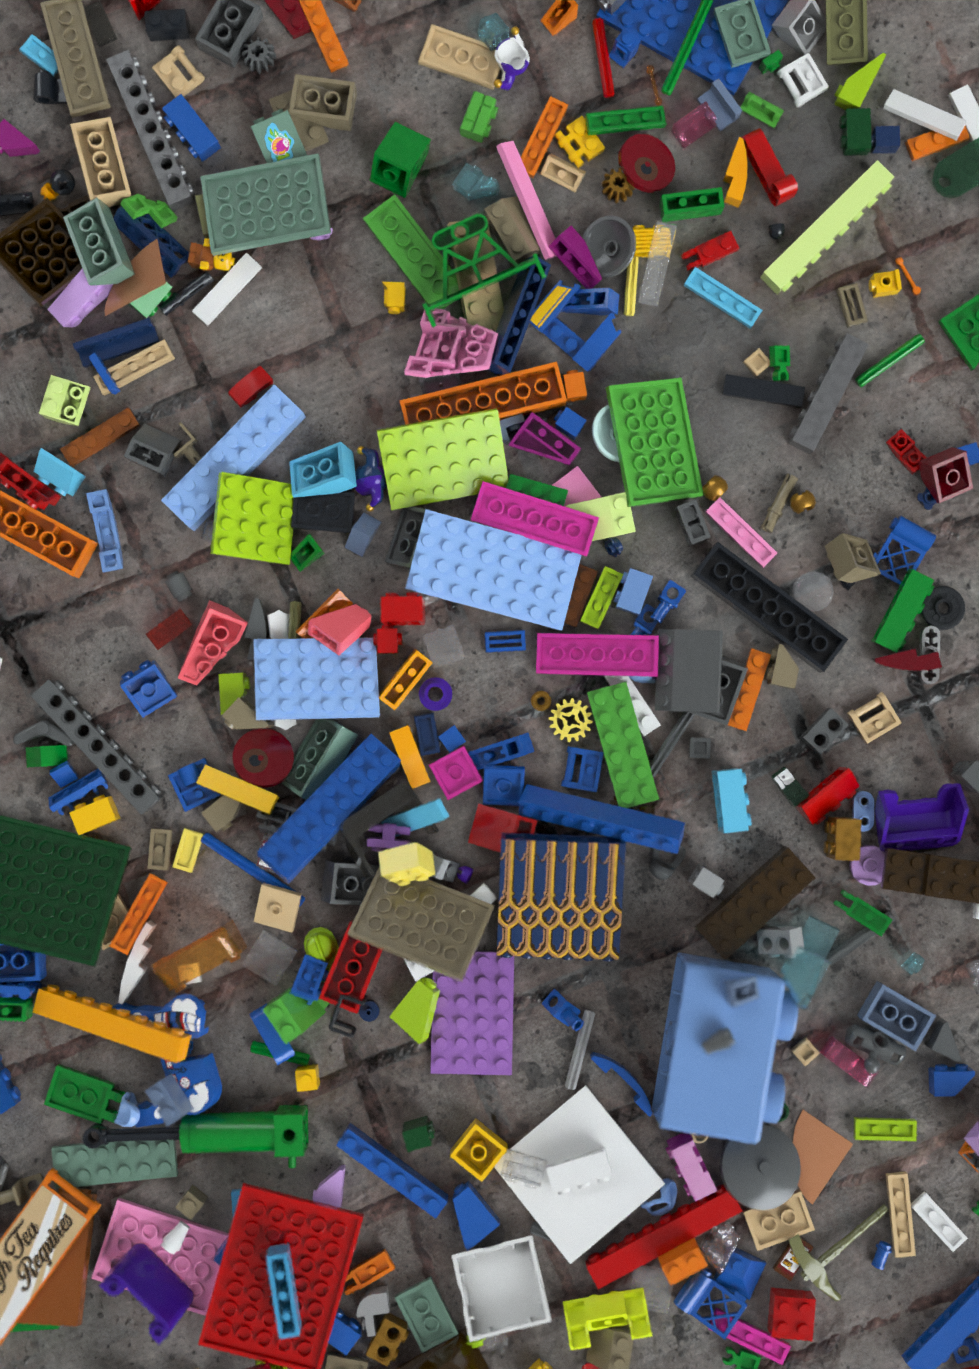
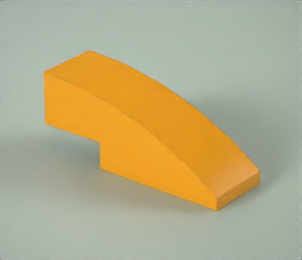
M741 137L738 138L723 182L730 184L724 203L738 208L742 202L747 181V155L744 140Z
M408 725L389 732L411 788L413 789L431 782L410 726Z

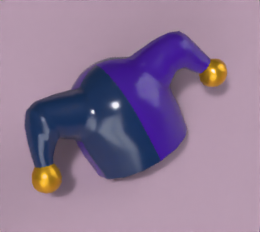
M359 446L357 452L360 455L364 454L366 456V463L355 470L357 487L354 488L363 496H371V502L366 505V510L371 512L383 500V490L387 487L386 479L377 450Z

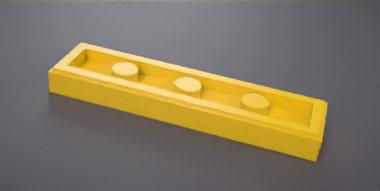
M208 765L204 766L196 782L202 787L268 815L271 814L279 798L274 793Z

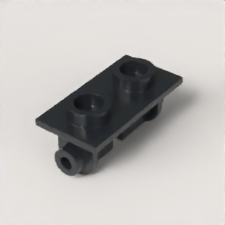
M32 192L0 195V216L27 213L34 208Z

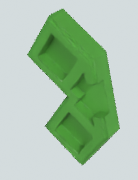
M135 194L121 201L120 205L132 219L149 214L160 228L176 222L178 218L165 202L159 200L155 202L146 199V196Z

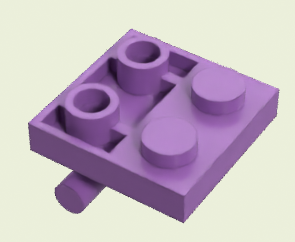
M370 823L369 832L383 833L382 838L369 837L367 839V846L371 847V851L380 852L384 851L385 848L391 849L410 844L411 840L395 839L396 834L410 835L411 827L396 826L393 823H384V825Z

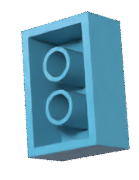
M738 768L711 771L718 831L722 833L749 831L748 826L751 825V816L746 810V805H749L748 793H744V785L747 784L745 772L742 773V769Z

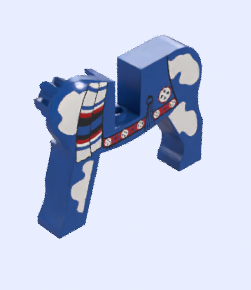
M180 994L164 1007L152 1005L133 1006L126 1002L122 1005L117 1003L112 1006V1008L117 1010H128L134 1016H146L151 1022H163L169 1028L183 1029L184 1033L191 1035V1039L199 1038L207 1034L209 1027L204 1029L207 1012L204 1008L205 1002L192 994ZM190 1039L185 1060L177 1063L160 1058L165 1076L173 1074L194 1108L187 1115H196L207 1110L219 1100L222 1093V1083L213 1053L187 1057L192 1054L191 1051L193 1050V1041ZM143 1101L136 1105L140 1111L139 1121L135 1125L136 1128L164 1123L157 1111L160 1109L158 1105L154 1107L153 1103Z

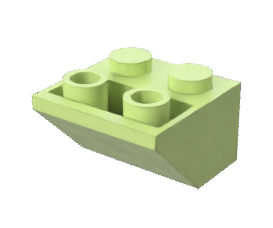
M51 375L39 414L56 422L79 426L91 387Z

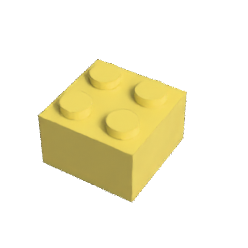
M417 842L378 852L381 876L399 886L408 885L413 880L425 881L429 879V876L435 875L432 851Z

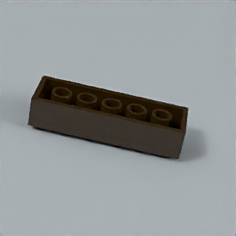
M783 846L700 921L695 928L719 955L726 960L816 877L789 847Z

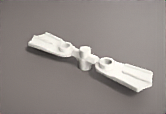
M277 610L267 615L270 638L288 639L289 614ZM296 719L274 720V726L284 730L297 724Z

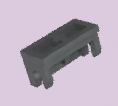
M459 373L426 378L418 377L423 395L462 385Z

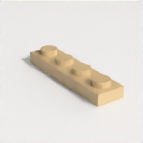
M164 339L107 370L120 388L174 360L175 357ZM99 374L93 376L104 396L111 393Z
M906 1171L885 1173L893 1255L895 1258L916 1256L908 1173Z

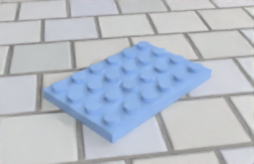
M315 638L254 639L256 720L374 718L380 716L377 651L373 638H358L340 655L334 653Z

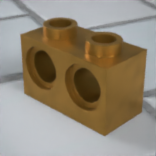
M390 1312L386 1313L377 1328L376 1336L372 1337L367 1347L366 1355L388 1367L390 1361H395L399 1353L397 1348L400 1342L404 1343L408 1337L407 1322ZM394 1327L397 1328L399 1332L393 1334L389 1331V1329ZM386 1346L389 1348V1350L383 1352L379 1349V1347Z

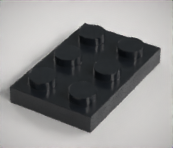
M341 492L294 498L291 528L350 533L353 527L355 493Z

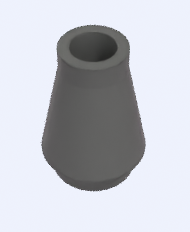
M728 1028L719 1029L710 1038L702 1042L707 1055L731 1048V1045L735 1044V1040Z

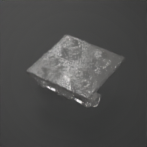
M725 1221L712 1228L701 1249L704 1258L720 1274L740 1239V1236L734 1231L735 1226Z

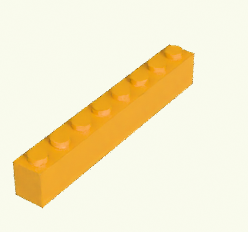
M49 984L47 987L38 989L33 1013L174 1063L186 1058L191 1035L184 1033L183 1029L166 1027L165 1023L159 1021L151 1022L146 1016L131 1015L128 1010H117L112 1008L111 1004L94 1002L95 999L91 997H79L76 992L59 990L60 987Z

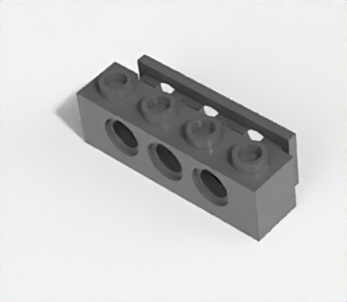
M276 802L270 815L258 810L256 819L257 822L262 823L259 825V831L272 836L279 829L278 827H281L298 809ZM339 831L327 843L328 845L335 846ZM325 845L320 850V852L326 853L327 845Z

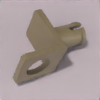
M180 422L178 424L191 440L173 455L177 459L181 455H185L191 464L195 466L197 464L195 458L198 461L202 459L200 454L194 449V444L198 441L184 424Z
M37 1173L21 1178L11 1189L0 1192V1205L14 1200L17 1206L22 1205L27 1198L31 1197V1190L28 1187L29 1182L37 1180L41 1184L43 1182L42 1174Z

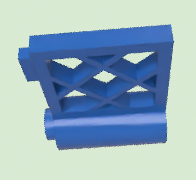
M903 516L893 518L889 525L891 529L890 534L879 553L874 552L873 554L877 564L880 559L888 557L891 569L879 570L882 576L899 585L902 581L896 578L895 570L905 567L907 572L911 565H913L911 569L916 570L936 539L935 534ZM893 539L899 543L901 551L890 554L888 545ZM913 550L919 556L915 562L908 564L905 552ZM902 553L905 565L894 567L891 556Z
M705 1267L689 1276L673 1302L681 1310L691 1314L720 1337L726 1339L748 1306L745 1302L746 1297L738 1291L732 1293L710 1276L712 1272ZM714 1286L722 1291L723 1299L711 1300L710 1292ZM736 1301L741 1307L737 1312L728 1313L726 1302ZM724 1303L726 1314L714 1315L712 1304ZM710 1305L712 1316L703 1317L697 1311L701 1306ZM727 1317L728 1326L723 1332L716 1327L715 1319Z

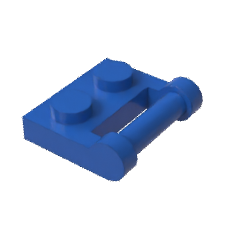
M567 746L568 758L561 786L597 792L603 752ZM576 754L582 755L578 783L572 782Z
M39 981L0 983V997L19 995L21 999H27L32 993H37L38 989L42 988V984Z

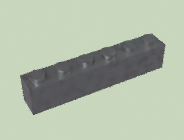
M848 333L843 338L840 337L834 346L837 349L834 356L830 355L825 364L828 367L825 374H820L816 381V384H818L816 391L812 390L807 399V402H809L807 409H802L798 416L800 420L798 426H794L788 436L791 438L790 445L809 455L814 452L869 345L868 343Z

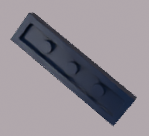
M122 206L117 209L114 216L117 228L141 250L158 239L163 270L170 278L175 276L180 266L188 261L189 252L164 228H160L149 214L132 219ZM143 223L149 224L153 230L147 229ZM158 237L164 238L168 244L162 243ZM173 251L179 252L183 257L179 259Z
M146 318L73 343V347L79 353L83 367L87 368L93 366L89 359V356L93 353H96L102 362L152 346L160 342L155 324L150 318Z

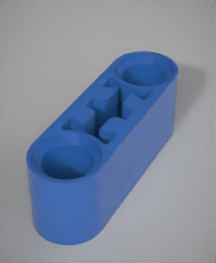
M266 1003L249 1013L277 1065H280L296 1054L289 1042L287 1044L283 1042L263 1012V1008L267 1005Z

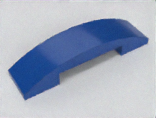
M592 1052L590 1054L591 1059L605 1073L612 1068L637 1092L633 1097L635 1103L650 1117L652 1110L648 1098L632 1073L614 1059Z

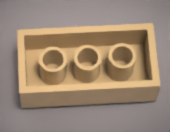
M111 117L70 124L89 200L98 198L108 207L120 205L123 199L131 196Z

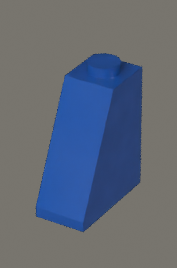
M468 1181L466 1184H459L454 1189L455 1193H453V1203L467 1251L500 1225L498 1216Z

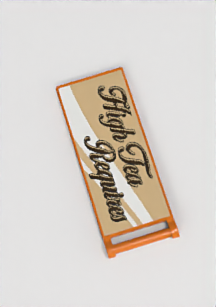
M52 1168L47 1173L43 1182L0 1239V1345L102 1205L98 1201L94 1202L61 1177L55 1168ZM54 1181L88 1207L87 1214L49 1186L50 1182Z

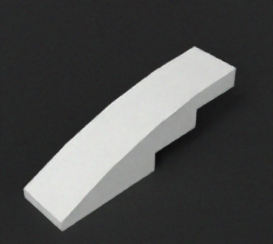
M151 920L144 925L127 960L118 1001L121 1005L128 1000L148 969L142 962L152 948V945L146 941L157 925Z

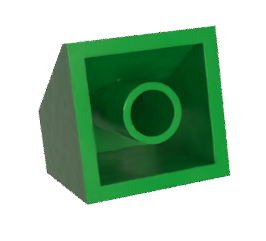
M394 122L374 153L370 181L406 198L429 152L431 139Z

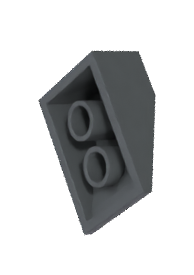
M722 656L719 713H689L728 725L748 670L747 664Z
M325 860L321 901L329 904L361 905L380 865Z

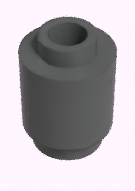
M175 571L167 576L168 580L165 583L174 599L177 598L178 602L184 601L193 595L191 592L192 588L183 573L179 574L178 571Z

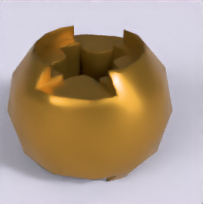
M714 475L702 487L703 494L707 499L716 501L728 490L727 482L721 476Z
M805 490L801 495L796 493L790 499V507L797 514L803 512L804 509H807V511L814 509L816 504L814 495L808 490Z

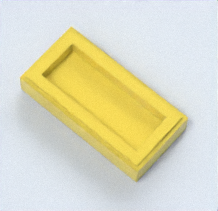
M184 828L173 862V868L190 873L193 872L202 843L201 838L204 833Z

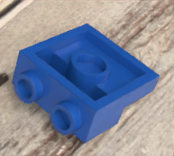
M146 660L138 666L139 670L134 673L130 670L121 676L120 687L142 717L177 697V693L155 660L152 662Z

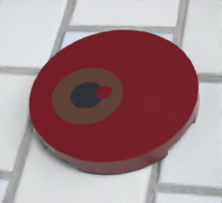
M637 134L627 139L620 148L618 155L619 166H621L627 177L628 183L634 188L643 192L653 193L654 191L665 189L673 180L675 175L673 155L669 148L658 138L648 134Z
M265 728L255 729L245 733L235 744L232 755L233 767L243 781L262 788L272 787L288 777L294 763L293 748L287 738L281 733Z

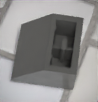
M144 424L132 437L124 457L135 464L166 477L174 459L173 454L178 451L182 440Z

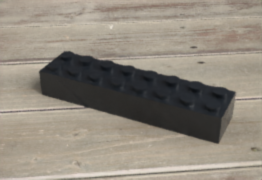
M719 542L713 545L690 576L819 673L825 672L848 641V638Z

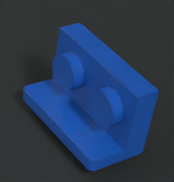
M305 954L290 994L307 1000L308 1005H311L314 1000L317 1001L322 989H319L320 983L325 982L329 973L326 970L328 963Z

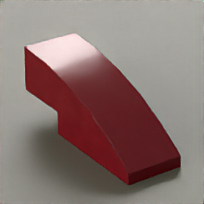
M916 649L874 659L876 664L903 671H929L942 668L938 652L917 656Z

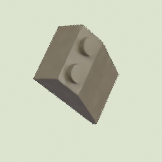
M295 74L289 114L331 129L351 131L357 98L355 82Z

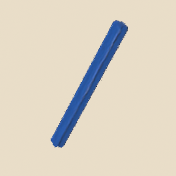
M205 833L201 838L203 844L260 882L295 891L211 834ZM301 896V900H300V905H299V907H300V906L304 903V901H305V897H304V896Z

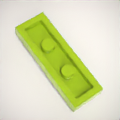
M604 567L580 622L597 630L599 629L622 579V573L609 567Z
M854 1117V1139L917 1141V1120Z

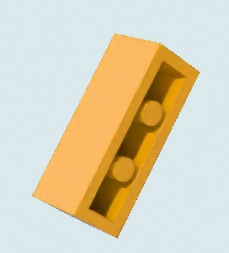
M414 649L379 693V699L393 710H396L433 662Z

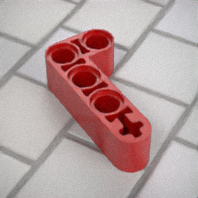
M758 128L742 136L746 155L773 206L776 207L792 199L798 191L796 179L792 174L785 175L763 131Z

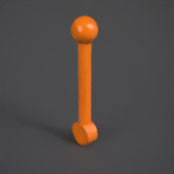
M898 257L895 261L896 264L901 267L912 286V293L918 295L921 292V288L915 285L903 264V258Z

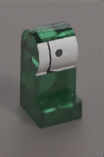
M783 766L771 776L791 806L796 807L810 796L786 767Z

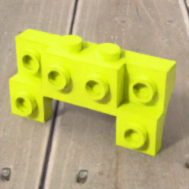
M643 1287L620 1292L611 1291L608 1294L602 1295L593 1294L585 1298L563 1301L571 1350L591 1347L589 1331L629 1324L632 1340L652 1336Z

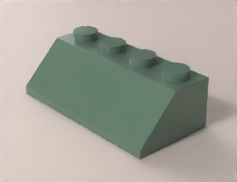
M95 198L63 217L90 286L119 284L135 274L111 210L100 199Z
M331 718L316 719L294 756L293 767L288 777L281 783L301 798L307 800L343 763L358 734Z

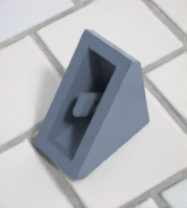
M363 513L352 527L345 548L363 557L382 522Z
M756 976L723 981L726 1002L731 1007H736L759 998Z

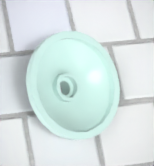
M608 404L595 416L592 425V436L596 447L606 458L619 462Z

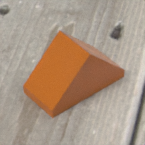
M556 0L542 17L541 22L552 35H556L577 18L578 4L575 0Z

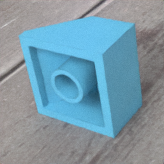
M40 449L34 472L39 475L38 480L46 485L52 483L56 486L54 490L63 496H66V494L74 496L86 476L44 449Z

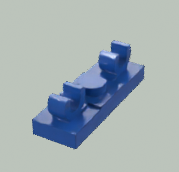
M96 769L50 796L49 808L52 812L58 810L60 815H64L63 806H68L73 810V801L84 798L90 790L93 789V792L98 795L99 789L97 786L103 785L105 789H108L105 775L99 769Z

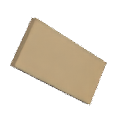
M431 24L418 61L420 65L492 90L495 87L494 81L498 79L501 70L495 58L497 46Z

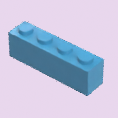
M289 1243L268 1247L266 1259L279 1339L300 1336L302 1323Z

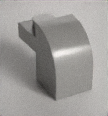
M388 1285L368 1289L359 1300L356 1316L362 1317L363 1330H367V1337L376 1336L377 1324L375 1315L386 1314L390 1311Z

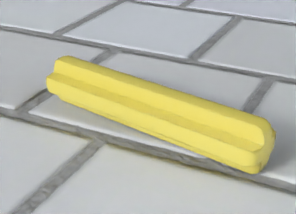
M636 256L633 257L626 272L625 316H634L639 260Z

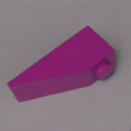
M572 226L563 231L548 246L586 289H593L602 280L585 240Z

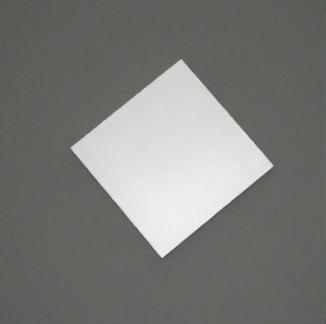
M586 1085L511 1147L494 1166L570 1264L665 1185V1182ZM606 1148L613 1172L612 1176H609V1180L601 1183L595 1180L589 1182V1186L581 1189L575 1186L570 1188L569 1192L560 1195L558 1192H552L545 1169L547 1165Z

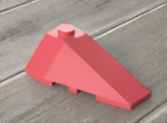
M209 600L178 679L198 685L213 669V666L220 659H223L227 652L240 641L248 622L228 607Z

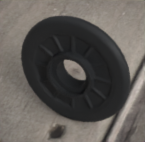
M938 586L933 589L930 596H926L923 601L925 606L921 612L924 620L930 626H935L939 630H948L957 626L963 619L965 602L957 590L948 586ZM941 602L946 603L948 606V611L945 614L940 613L938 610V605Z

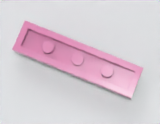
M720 497L705 512L762 568L777 554Z

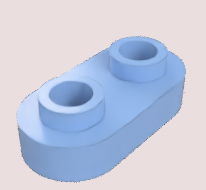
M859 791L852 798V818L867 819L866 825L861 824L862 832L869 831L874 825V798L866 791ZM865 797L867 799V803L865 805H862L861 799Z

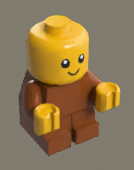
M204 238L203 245L191 242L188 263L191 268L202 269L203 271H210L212 269L229 271L231 265L234 266L235 258L232 257V253L213 256L209 238Z

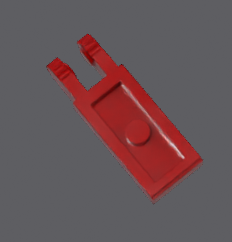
M729 231L681 254L682 260L697 255L698 260L686 266L687 270L691 271L695 267H704L737 252L739 246L732 231Z

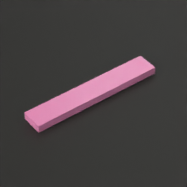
M514 141L500 143L496 148L545 260L557 257L548 247L555 240V236Z

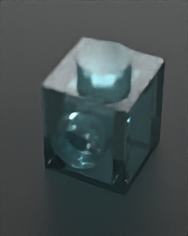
M497 13L480 19L478 29L479 39L486 44L490 51H493L499 43L509 37L510 32L509 27Z

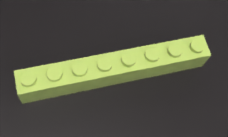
M877 160L763 272L760 278L776 294L781 290L786 292L793 284L791 281L796 276L800 278L807 271L806 266L810 262L814 264L822 256L820 252L824 248L828 250L836 242L834 238L838 234L842 236L850 228L848 224L852 220L857 222L864 214L862 211L866 207L870 209L878 201L876 197L880 193L884 195L892 187L890 183L894 176Z

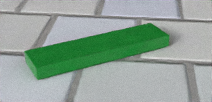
M663 106L585 114L588 135L665 128L667 125Z

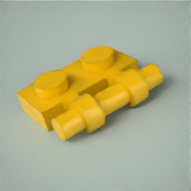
M580 116L566 126V131L569 135L564 136L561 130L555 134L558 145L564 148L569 155L568 159L571 163L574 162L577 168L584 164L581 159L582 156H585L589 162L605 151V146L597 135H588L583 116ZM574 141L579 149L574 150L570 143Z

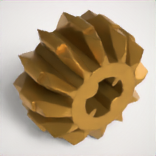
M621 167L618 169V172L612 168L610 174L606 173L604 175L605 180L601 183V186L604 187L602 193L605 195L609 194L607 197L608 201L615 198V203H618L619 198H621L623 202H626L627 197H632V190H635V188L628 183Z

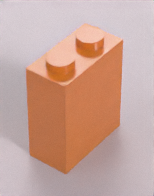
M695 1237L658 1257L661 1268L670 1285L708 1266Z

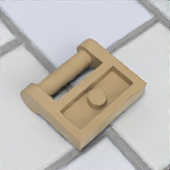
M176 46L170 54L152 67L175 98L180 94L184 97L205 80L203 74L198 72L185 56L181 46ZM176 60H179L192 76L190 81L184 77L174 64Z
M883 692L877 694L875 699L855 711L847 712L849 719L856 727L865 744L870 743L902 723ZM880 704L883 706L884 709L863 722L860 721V716Z

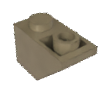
M777 644L775 648L771 649L770 653L772 665L771 668L768 667L766 673L768 685L795 689L799 668L784 645Z

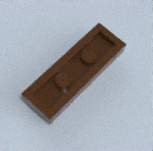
M579 564L564 621L565 624L577 627L598 571Z

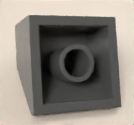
M979 760L957 762L952 767L953 772L950 776L957 783H960L961 787L967 792L979 793Z

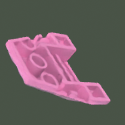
M444 309L432 311L437 326L432 328L424 310L420 322L422 329L420 343L416 355L409 356L404 371L405 375L426 378L487 370L490 368L499 337L498 333L478 324L474 326L468 324L465 318L460 317L457 319Z

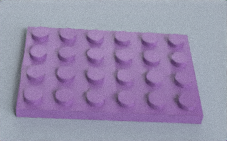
M475 951L463 982L433 971V981L436 983L440 993L432 1021L431 1074L512 1075L514 956L504 958L498 956L497 951Z

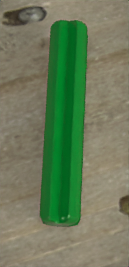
M252 1042L250 1047L251 1053L273 1058L265 1043ZM294 1051L296 1055L286 1060L287 1062L307 1066L310 1055Z

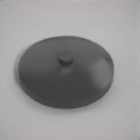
M762 1125L761 1138L756 1144L734 1140L726 1142L720 1158V1174L726 1190L740 1204L756 1210L774 1209L784 1204L793 1195L798 1186L801 1173L800 1158L792 1141L780 1130Z

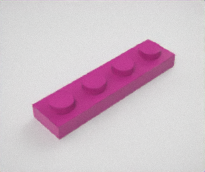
M718 1308L714 1311V1315L726 1314V1312ZM727 1317L715 1319L716 1327L723 1332L728 1326ZM738 1319L726 1337L783 1365L791 1348L790 1343L780 1338H772L769 1333L741 1319Z

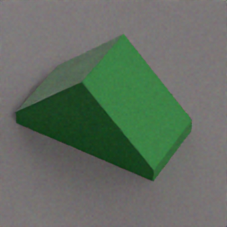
M309 534L291 552L290 560L301 572L325 553Z
M66 745L26 747L27 768L58 766L68 761Z

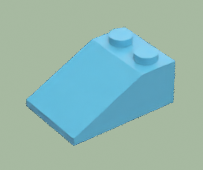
M342 442L289 461L292 496L294 498L341 493L357 487L354 454Z

